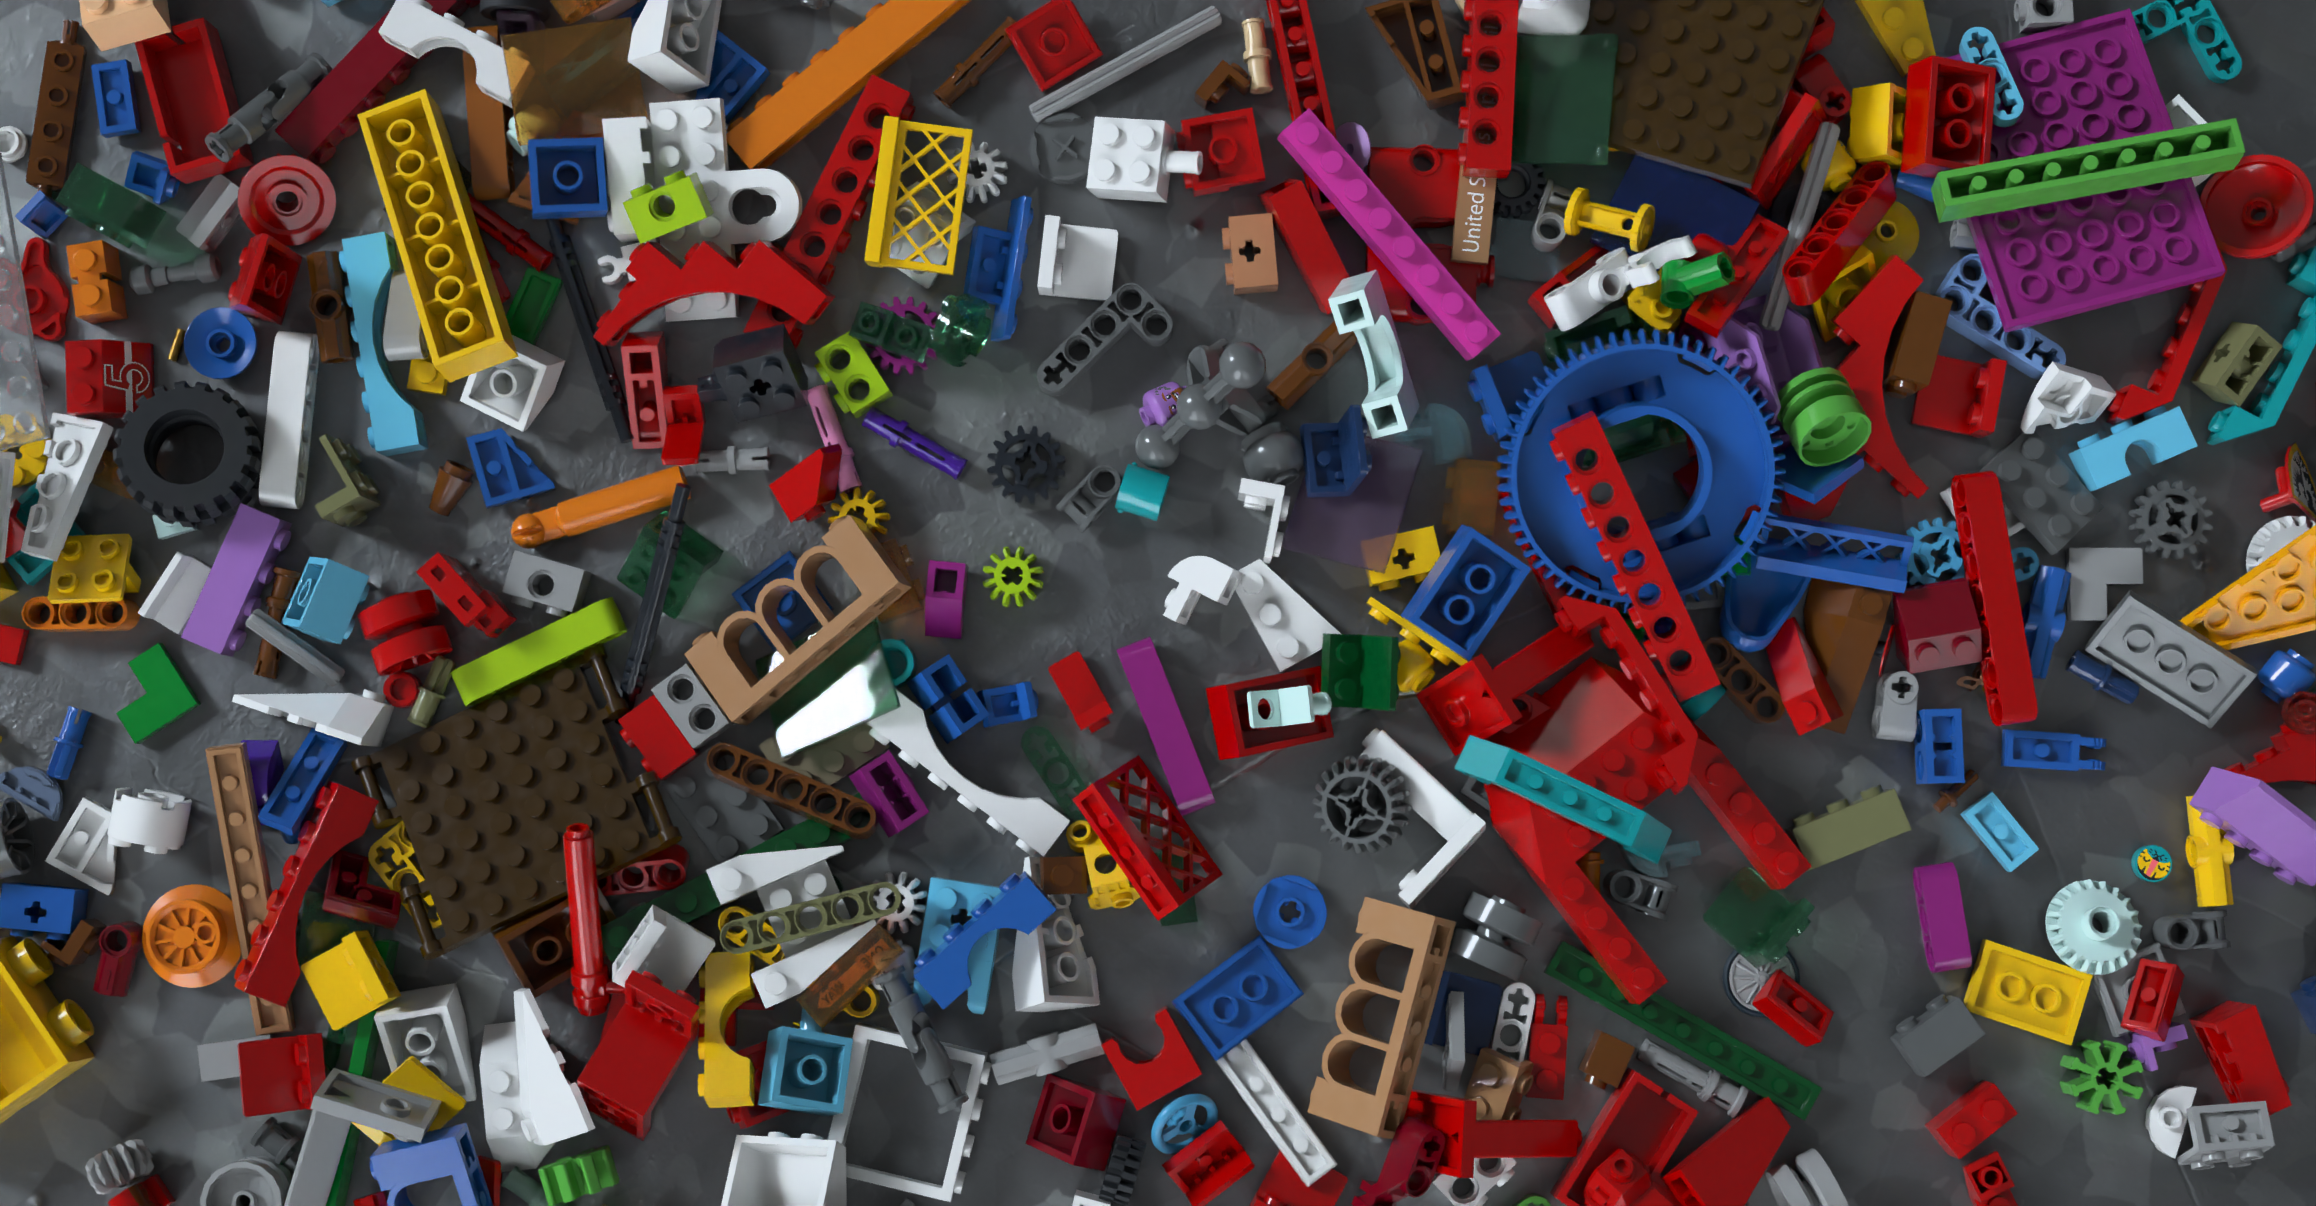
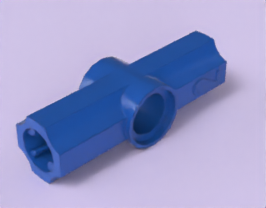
M2039 566L2032 585L2030 600L2022 609L2033 678L2046 679L2054 643L2060 639L2066 621L2063 607L2072 573L2057 567Z

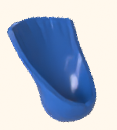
M1754 541L1751 546L1757 552L1758 542ZM1751 555V575H1737L1736 578L1732 576L1726 577L1725 594L1719 620L1722 637L1736 650L1750 653L1764 649L1771 643L1800 601L1811 578L1757 569L1756 556Z

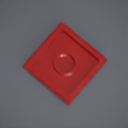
M1051 0L1004 29L1040 92L1047 90L1103 55L1072 0Z

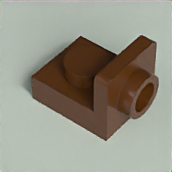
M1222 60L1197 89L1194 101L1205 110L1211 102L1217 105L1230 89L1226 86L1227 83L1245 96L1250 89V81L1247 80L1249 75L1236 63L1229 65Z

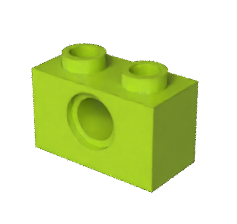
M684 170L664 177L665 185L653 189L651 183H648L630 191L632 198L623 202V205L640 244L705 219L714 213L697 172L686 176ZM661 195H666L673 199L675 203L673 213H666L661 209L659 205Z

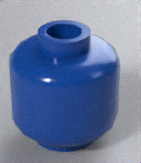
M2291 648L2287 652L2282 650L2275 651L2258 672V679L2264 684L2260 691L2278 704L2283 699L2291 703L2298 702L2316 680V675L2312 671L2315 665Z

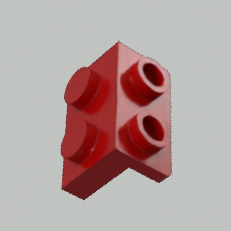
M1219 1120L1162 1164L1170 1178L1183 1191L1192 1206H1205L1251 1171L1255 1164L1241 1143L1222 1120Z

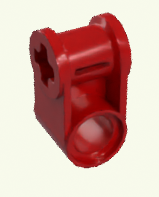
M1818 53L1799 66L1792 88L1803 95L1806 92L1817 98L1828 117L1825 122L1837 125L1851 107L1852 97L1849 91L1846 90L1823 55ZM1826 103L1828 105H1832L1835 103L1838 108L1832 107L1829 109L1826 106Z

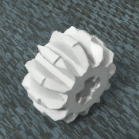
M972 142L965 192L967 191L966 200L968 203L974 201L976 194H979L982 203H987L986 192L990 191L997 197L1000 195V190L995 184H1007V177L1001 174V172L1008 169L1006 161H998L1001 156V152L998 149L988 153L989 146L987 142H982L979 151H975V146ZM959 148L954 151L955 155L962 152ZM961 160L954 165L958 172L960 171ZM980 166L983 177L975 179L973 167ZM954 172L947 176L948 183L958 185V178Z
M892 872L885 874L886 882L894 884L905 897L902 902L905 906L904 911L901 912L900 909H897L894 913L875 920L876 927L881 926L886 919L889 920L887 933L890 934L894 933L897 921L902 933L909 932L907 918L916 926L920 925L922 921L914 912L915 910L919 912L926 911V905L917 904V899L927 897L928 893L927 891H921L915 894L913 890L919 886L921 881L915 878L907 886V872L900 873L898 884H896ZM875 880V881L873 882V884L879 883V882H881V881H880V880ZM888 888L878 889L880 894L874 893L873 901H877L876 907L878 909L887 910L892 905V900L889 897L893 892Z

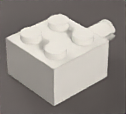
M1095 117L1086 188L1097 198L1167 203L1170 172L1200 175L1203 167V155L1201 151H1173L1175 131L1166 121Z

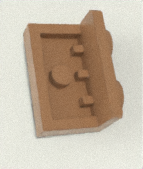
M1482 1048L1464 1099L1477 1101L1476 1120H1520L1522 1110L1519 1106L1522 1097L1527 1094L1533 1083L1531 1072L1534 1063L1528 1060L1519 1063L1491 1048Z

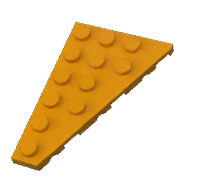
M2316 525L2179 621L2226 650L2316 630Z

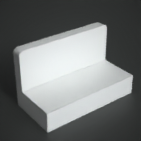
M178 551L143 603L138 614L145 618L154 619L176 634L182 635L212 567L193 555Z

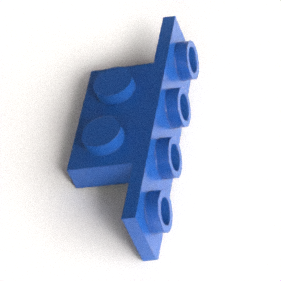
M1021 196L1011 200L1007 232L980 225L973 227L963 298L995 305L990 341L998 342L1010 339L1017 326L1015 307L1023 288L1020 274L1022 264L1025 262L1028 254V244L1025 241L1027 229L1032 223L1034 214L1033 208H1031L1032 198L1029 196Z

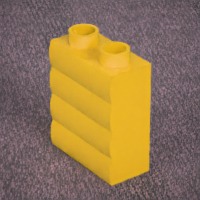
M15 937L0 938V1124L95 1057L85 1043V1040L94 1034V1027L90 1018L71 999H66L59 1004L44 981L54 972L51 960L47 957L45 951L29 938H25L19 943Z

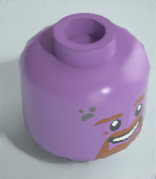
M1172 381L1147 391L1143 396V407L1139 409L1144 425L1147 427L1148 425L1157 424L1163 427L1177 413L1176 401L1186 386L1181 387L1178 383Z

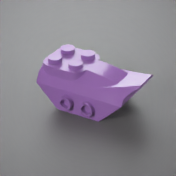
M1767 294L1743 301L1717 339L1703 331L1702 333L1706 339L1708 349L1713 346L1717 350L1714 360L1717 361L1720 356L1726 354L1729 357L1725 366L1727 369L1735 363L1741 366L1736 374L1737 378L1746 373L1751 376L1750 381L1745 385L1746 388L1754 385L1759 386L1760 391L1754 396V399L1767 398L1768 403L1761 408V411L1772 410L1775 416L1766 422L1767 424L1779 425L1780 430L1772 433L1771 437L1783 440L1782 445L1774 447V452H1782L1791 446L1792 443L1789 440V435L1777 418L1781 408L1778 393L1790 380L1801 373L1815 368H1823L1809 320L1789 306L1786 307L1778 331L1766 330L1759 325Z

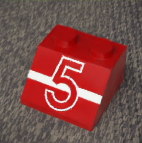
M105 339L65 341L67 414L86 419L121 418L127 410L133 413L136 411L138 405L135 401L142 395L147 400L155 396L153 390L155 388L153 344Z

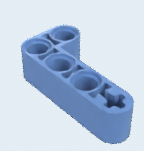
M1969 254L1951 267L1934 296L1941 298L1951 296L1958 304L1957 311L1950 310L1946 326L1999 359L2007 361L2009 365L2035 380L2041 379L2052 361L2065 365L2066 354L2063 348L2033 328L2026 327L2005 333L1996 306L1979 296L1987 282V278L1978 254ZM1965 265L1975 270V281L1968 280L1964 276L1963 267ZM1976 315H1982L1987 319L1989 325L1987 331L1977 327L1975 323ZM2008 334H2013L2018 338L2020 345L2018 350L2008 346L2006 338ZM2041 355H2045L2047 357L2045 360V363L2048 365L2047 367H2043L2041 365L2043 363V358L2040 357Z

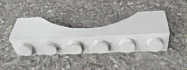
M893 687L867 721V724L872 727L869 731L872 737L885 746L891 741L901 749L898 756L914 768L920 763L931 771L927 778L941 789L946 790L948 786L960 793L957 800L972 812L980 808L990 816L986 822L1004 835L1009 830L1019 839L1015 844L1033 857L1038 852L1044 857L1069 824L1070 820L1040 797L1020 798L1001 795L982 788L965 778L947 761L936 746L927 725L924 709L895 687Z

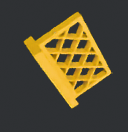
M884 116L864 259L868 266L879 268L885 266L954 275L973 138L972 129L903 121L899 117ZM907 131L923 132L931 143L913 156L906 146ZM930 134H938L940 136L934 140ZM949 136L964 138L962 152L951 160L948 159L938 146ZM935 148L946 164L929 176L918 160ZM906 152L910 159L903 164L904 153ZM961 160L960 171L958 172L954 165ZM915 164L926 179L908 191L901 182V175L903 171ZM950 168L958 178L957 188L944 196L933 181ZM930 184L941 200L924 212L913 196ZM901 188L905 195L898 200L899 189ZM956 196L955 207L953 208L949 201ZM910 200L921 215L903 227L896 218V211L903 203ZM946 204L953 214V222L943 231L939 232L928 217ZM925 220L936 236L919 248L908 232ZM896 224L900 231L893 236L894 225ZM951 232L950 244H948L944 237ZM902 236H905L916 250L905 260L890 258L892 244ZM941 240L948 249L947 265L931 264L923 253ZM918 256H921L925 263L915 262L913 260L916 259Z

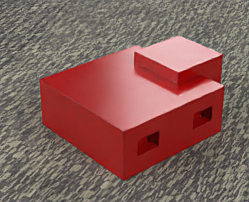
M437 552L416 571L466 627L474 624L486 636L497 638L517 620L515 615L492 591L483 589L454 557Z

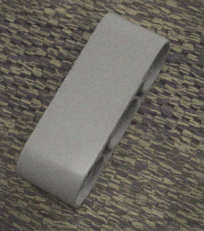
M405 270L393 271L391 276L383 334V347L388 361L426 359L429 355L428 345Z

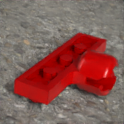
M1757 214L1737 243L1732 246L1726 245L1706 233L1696 235L1692 242L1698 252L1689 258L1683 259L1694 262L1724 251L1731 259L1735 270V281L1699 294L1687 311L1684 321L1717 339L1785 243L1790 231Z

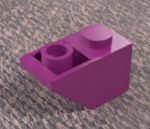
M929 560L925 595V636L962 640L969 567L966 563Z

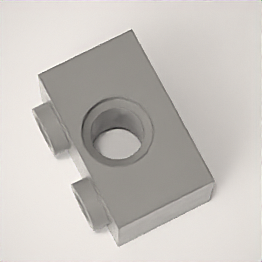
M514 550L502 592L512 595L511 603L532 608L534 602L547 605L546 613L564 618L568 616L569 612L574 613L581 610L592 573ZM550 576L553 579L554 588L551 593L542 596L538 588L539 583L543 578Z

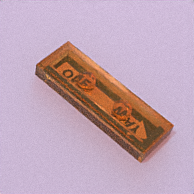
M878 923L796 1000L814 1021L824 1028L874 981L873 979L880 976L891 963L900 957L905 950Z

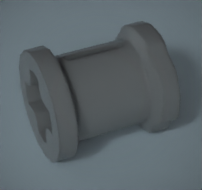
M270 1117L258 1129L250 1143L255 1147L260 1145L276 1158L275 1162L277 1164L283 1165L297 1150L302 1139L298 1136L292 1137L277 1125L278 1121L276 1118Z

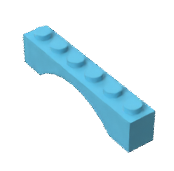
M385 231L342 239L343 251L339 252V260L342 270L347 272L349 286H345V297L348 306L353 307L355 321H351L350 328L353 340L359 344L360 356L356 357V366L359 376L364 378L366 391L362 392V403L366 413H370L372 427H368L367 430L370 446L375 448L377 453L384 456L428 449L423 413L412 405L397 387L388 369L383 350L382 324L384 309L389 297L392 273L399 270L395 239Z

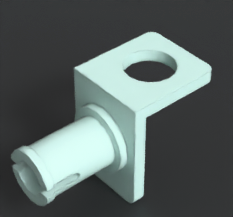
M1310 685L1276 690L1250 691L1247 693L1251 728L1311 723L1315 721V715H1327L1331 710L1332 704L1331 698L1326 692L1312 694V687ZM1262 698L1268 701L1271 708V713L1267 719H1263L1258 713V703Z

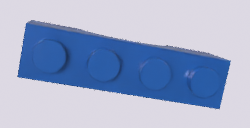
M1026 871L1020 876L1016 873L1009 876L999 886V889L1002 891L992 901L988 898L982 900L971 911L973 917L963 926L960 923L955 924L943 935L942 938L945 942L935 951L931 947L928 948L914 961L917 965L913 969L914 978L943 1010L972 985L968 971V957L972 947L980 937L1000 928L1016 929L1029 935L1057 910L1054 902Z

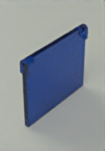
M1635 155L1609 206L1636 213L1644 203L1655 207L1654 229L1645 248L1646 250L1668 240L1687 235L1693 240L1699 233H1706L1726 245L1732 246L1737 243L1745 232L1760 203L1705 175ZM1627 219L1624 222L1623 227L1625 230L1632 228L1633 220ZM1597 230L1591 235L1590 243L1610 252L1624 247L1629 256L1639 253L1630 249L1629 238Z

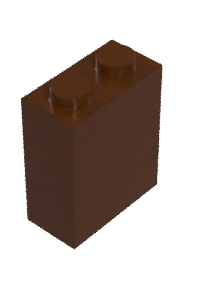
M1916 291L1905 303L1892 329L1884 357L1882 388L1885 389L1884 393L1886 395L1905 399L1907 395L1911 396L1929 385L1951 309V300Z

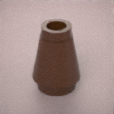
M447 460L444 466L439 467L429 508L438 514L449 516L473 484L471 478L474 471L458 462Z

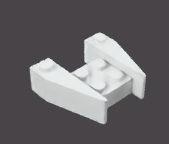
M840 845L744 854L707 869L706 872L721 905L757 891L767 912L840 893L826 860L843 853L844 848ZM841 899L837 903L836 911L841 918L851 919L845 903ZM807 907L800 914V922L807 929L818 927L822 921V914L815 907ZM771 916L769 921L778 938L784 933L785 924L781 918ZM871 920L856 928L853 924L780 943L786 959L751 974L765 1009L803 992L876 925L875 920Z

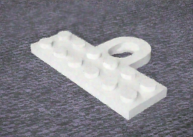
M710 98L649 103L656 188L665 185L666 183L663 178L675 172L684 170L686 176L697 172L714 211L712 215L705 219L659 236L660 245L684 265L687 262L684 259L686 253L695 243L699 242L701 244L702 241L714 242L736 260L735 245L750 244L753 241L757 243L759 240L779 241L787 237L794 230L802 214V198L798 187L787 175L772 169L729 171L724 99ZM752 189L761 195L772 196L776 201V210L771 216L763 217L755 224L745 225L735 218L732 204L739 192ZM661 195L659 199L661 209L666 213H673L675 210L673 199L669 196ZM706 293L682 298L665 306L666 322L740 317L739 296L734 293Z

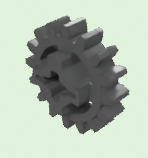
M2166 480L2159 482L2157 488L2153 485L2146 487L2144 492L2147 497L2142 495L2135 497L2134 502L2139 506V509L2129 511L2128 515L2136 518L2137 523L2130 525L2129 530L2139 531L2140 535L2136 537L2134 542L2136 544L2146 542V554L2154 553L2158 550V559H2167L2171 553L2173 560L2184 557V552L2188 555L2196 553L2197 548L2195 544L2201 545L2208 541L2202 535V532L2212 530L2213 526L2205 522V517L2213 513L2212 510L2202 509L2201 505L2207 501V498L2201 497L2196 499L2194 497L2197 489L2195 486L2183 490V481L2173 482L2170 487ZM2166 497L2177 498L2180 501H2182L2183 504L2174 503L2171 498ZM2170 514L2175 519L2171 522V526L2167 524V520L2170 518ZM2157 537H2167L2170 543L2174 542L2175 544L2165 543Z

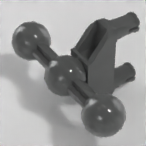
M1219 339L1211 346L1199 345L1194 348L1187 360L1186 369L1189 386L1183 389L1176 401L1177 413L1163 427L1157 424L1148 425L1140 431L1135 440V452L1139 461L1148 468L1164 469L1176 461L1180 453V440L1191 429H1208L1217 424L1239 435H1249L1260 427L1265 426V421L1276 416L1280 411L1279 403L1275 402L1271 406L1268 405L1275 399L1273 396L1265 395L1260 400L1255 401L1246 390V388H1251L1258 384L1266 371V359L1258 347L1253 343L1243 341L1227 346L1230 343L1228 340Z

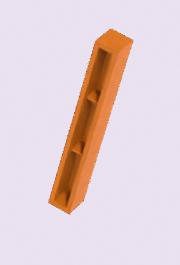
M889 0L884 5L881 3L875 5L865 15V21L856 28L854 26L847 28L839 35L837 39L839 42L828 51L827 49H822L816 53L810 60L811 65L801 73L797 71L788 76L782 83L783 88L773 96L768 94L760 99L754 106V112L745 119L740 117L733 121L726 130L728 132L726 134L728 146L748 169H767L866 87L872 74L879 77L971 0Z

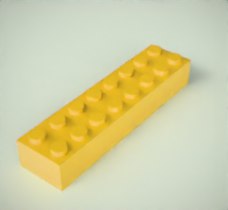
M423 89L357 114L434 367L450 383L518 357L440 107L427 90Z

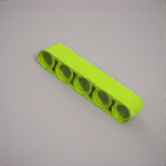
M613 597L605 598L455 669L450 674L465 706H473L582 655L586 649L592 646L603 645L625 634L628 629Z

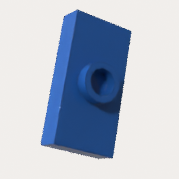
M124 59L91 65L101 135L105 138L140 133L141 126L132 63Z

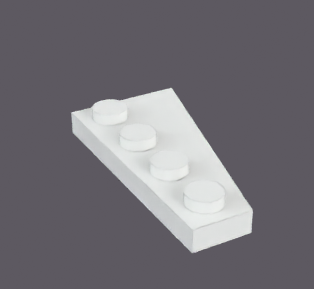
M53 412L50 424L55 426L52 440H46L43 455L48 457L45 474H38L35 488L38 489L40 495L38 504L30 508L21 551L30 556L57 562L88 487L93 480L102 454L107 447L113 427L101 421Z

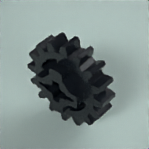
M1021 425L1017 429L1018 435L1012 436L1006 430L1004 432L1006 438L1004 443L997 440L993 442L998 452L997 454H988V459L995 462V466L987 468V472L989 475L998 476L992 482L994 488L1005 487L1002 492L1003 498L1006 499L1011 494H1015L1016 504L1020 505L1023 497H1028L1031 505H1035V496L1039 494L1045 500L1049 499L1046 491L1049 487L1058 491L1060 487L1055 478L1065 477L1066 474L1065 471L1058 468V465L1065 463L1066 459L1065 456H1056L1055 454L1061 448L1059 442L1049 444L1051 433L1046 432L1040 437L1038 436L1037 426H1033L1030 434H1027ZM1024 442L1023 448L1015 453H1008L1011 447ZM1039 445L1047 451L1051 463L1039 458L1037 455ZM1030 451L1031 461L1036 467L1035 469L1029 468L1023 479L1021 467L1017 464L1018 462H1025ZM1002 467L1014 472L1016 476L1014 486L1005 478ZM1039 477L1046 478L1039 486L1029 489L1030 483Z

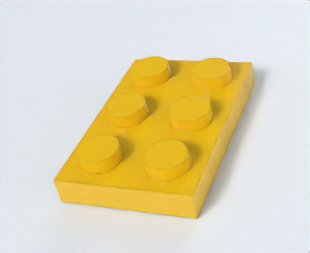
M1983 939L1963 1003L1970 1013L2072 1045L2093 975L2079 972L2071 967Z

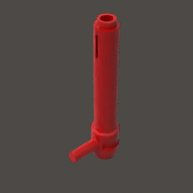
M575 823L567 826L566 832L563 834L574 966L570 971L571 983L575 987L572 995L573 1003L577 1007L578 1013L584 1016H596L607 1011V1004L611 1000L610 994H625V988L609 979L608 966L604 963L594 833L589 829V825Z

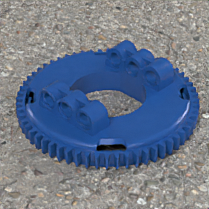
M1639 328L1637 339H1632L1630 331L1626 329L1623 333V340L1618 341L1614 332H1609V343L1604 344L1599 336H1595V347L1592 349L1583 341L1581 342L1583 353L1577 355L1571 348L1567 349L1570 360L1566 363L1558 356L1555 357L1556 364L1559 367L1555 371L1544 366L1543 369L1548 377L1543 381L1534 376L1532 379L1538 388L1535 392L1524 388L1523 391L1530 399L1527 403L1516 400L1515 404L1522 412L1520 415L1509 414L1508 416L1516 423L1515 428L1504 427L1503 429L1507 435L1511 436V441H1502L1499 444L1501 448L1508 450V455L1497 456V460L1500 463L1507 464V469L1498 470L1496 474L1498 477L1507 478V482L1498 485L1497 489L1500 492H1508L1509 495L1499 500L1501 506H1511L1512 508L1503 514L1504 519L1516 520L1508 528L1509 532L1513 534L1521 531L1522 535L1515 540L1518 547L1525 544L1529 545L1522 553L1523 556L1529 558L1536 555L1537 558L1532 563V567L1537 570L1545 565L1546 568L1542 574L1545 580L1555 574L1554 587L1559 589L1566 582L1568 583L1566 589L1568 596H1572L1578 589L1580 590L1579 599L1586 601L1588 596L1592 595L1593 603L1601 604L1602 599H1605L1606 605L1613 608L1616 602H1620L1622 612L1627 613V609H1629V605L1632 602L1628 594L1620 596L1611 576L1617 574V570L1612 560L1605 563L1596 542L1601 541L1602 538L1596 527L1589 529L1580 511V509L1586 507L1581 493L1573 495L1565 479V475L1571 472L1565 460L1557 461L1549 442L1555 439L1551 430L1590 411L1596 414L1602 429L1647 414L1664 417L1681 426L1693 442L1698 457V479L1690 500L1681 511L1666 513L1667 516L1647 521L1646 524L1684 605L1686 606L1685 595L1688 594L1696 602H1699V589L1703 588L1709 595H1712L1713 590L1710 583L1716 581L1720 586L1725 587L1726 584L1722 575L1727 572L1730 576L1736 578L1737 574L1733 568L1736 563L1745 568L1748 567L1747 562L1742 556L1746 552L1757 556V552L1751 546L1754 541L1762 544L1766 543L1765 539L1759 534V531L1761 529L1773 530V527L1765 519L1766 516L1778 517V513L1770 508V504L1782 503V499L1773 494L1774 489L1785 488V484L1775 480V475L1786 473V469L1783 467L1775 466V461L1786 458L1785 454L1774 452V447L1783 444L1781 438L1771 437L1772 433L1780 430L1779 425L1767 424L1766 422L1774 417L1775 414L1772 410L1761 411V408L1768 403L1767 398L1754 399V396L1760 391L1759 386L1754 385L1746 388L1745 385L1750 381L1751 376L1746 373L1737 378L1736 374L1741 366L1735 363L1727 369L1725 366L1729 357L1726 354L1720 356L1717 361L1714 360L1717 350L1713 346L1706 350L1705 354L1702 353L1704 343L1701 340H1697L1691 348L1688 347L1690 338L1687 335H1683L1679 343H1675V333L1673 331H1669L1665 340H1661L1660 330L1654 329L1651 339H1647L1645 330ZM1677 353L1683 355L1682 359L1694 363L1708 372L1713 371L1712 374L1705 375L1693 367L1679 362ZM1543 401L1544 408L1537 418L1531 434L1524 436V433L1528 432L1535 415L1541 407L1540 403ZM1588 448L1582 449L1576 455V464L1580 467H1583V461ZM1757 505L1761 508L1760 512L1752 511L1746 526L1738 537L1744 542L1741 545L1735 541L1734 533L1740 525L1747 508ZM1610 522L1607 524V531L1612 534H1618L1625 529ZM1638 550L1628 551L1623 557V565L1627 567L1638 565L1642 559V553ZM1574 565L1591 575L1599 577L1602 582L1600 590H1598V582L1585 578L1573 570L1567 574L1564 569L1567 566ZM1652 583L1643 585L1638 593L1639 598L1650 600L1655 597L1657 585Z

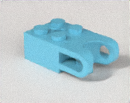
M931 877L918 957L931 947L935 951L945 942L942 938L943 935L957 924L954 922V915L960 914L961 910L965 909L968 910L967 916L973 917L971 911L985 898L992 901L1002 892L999 886ZM1000 929L992 930L980 937L972 947L968 957V971L972 985L967 989V1006L974 1014L983 1015L988 1006ZM915 979L913 993L918 994L924 1006L932 1000V996Z

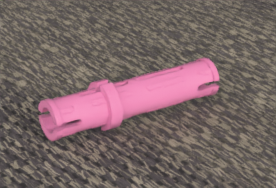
M819 385L809 389L808 402L824 446L839 443L842 448L838 477L840 493L845 492L847 494L853 492L856 487L862 488L863 485L852 459L854 456L853 449L848 447L827 385Z

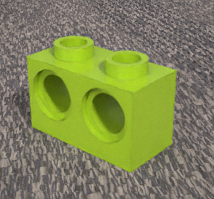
M849 330L814 352L820 361L814 367L825 384L832 380L839 392L833 395L844 414L851 411L856 418H859L867 413L872 406L876 407L893 396L852 330ZM839 353H847L851 358L849 365L841 370L833 368V358ZM856 384H868L870 392L866 398L862 400L852 398L851 391Z

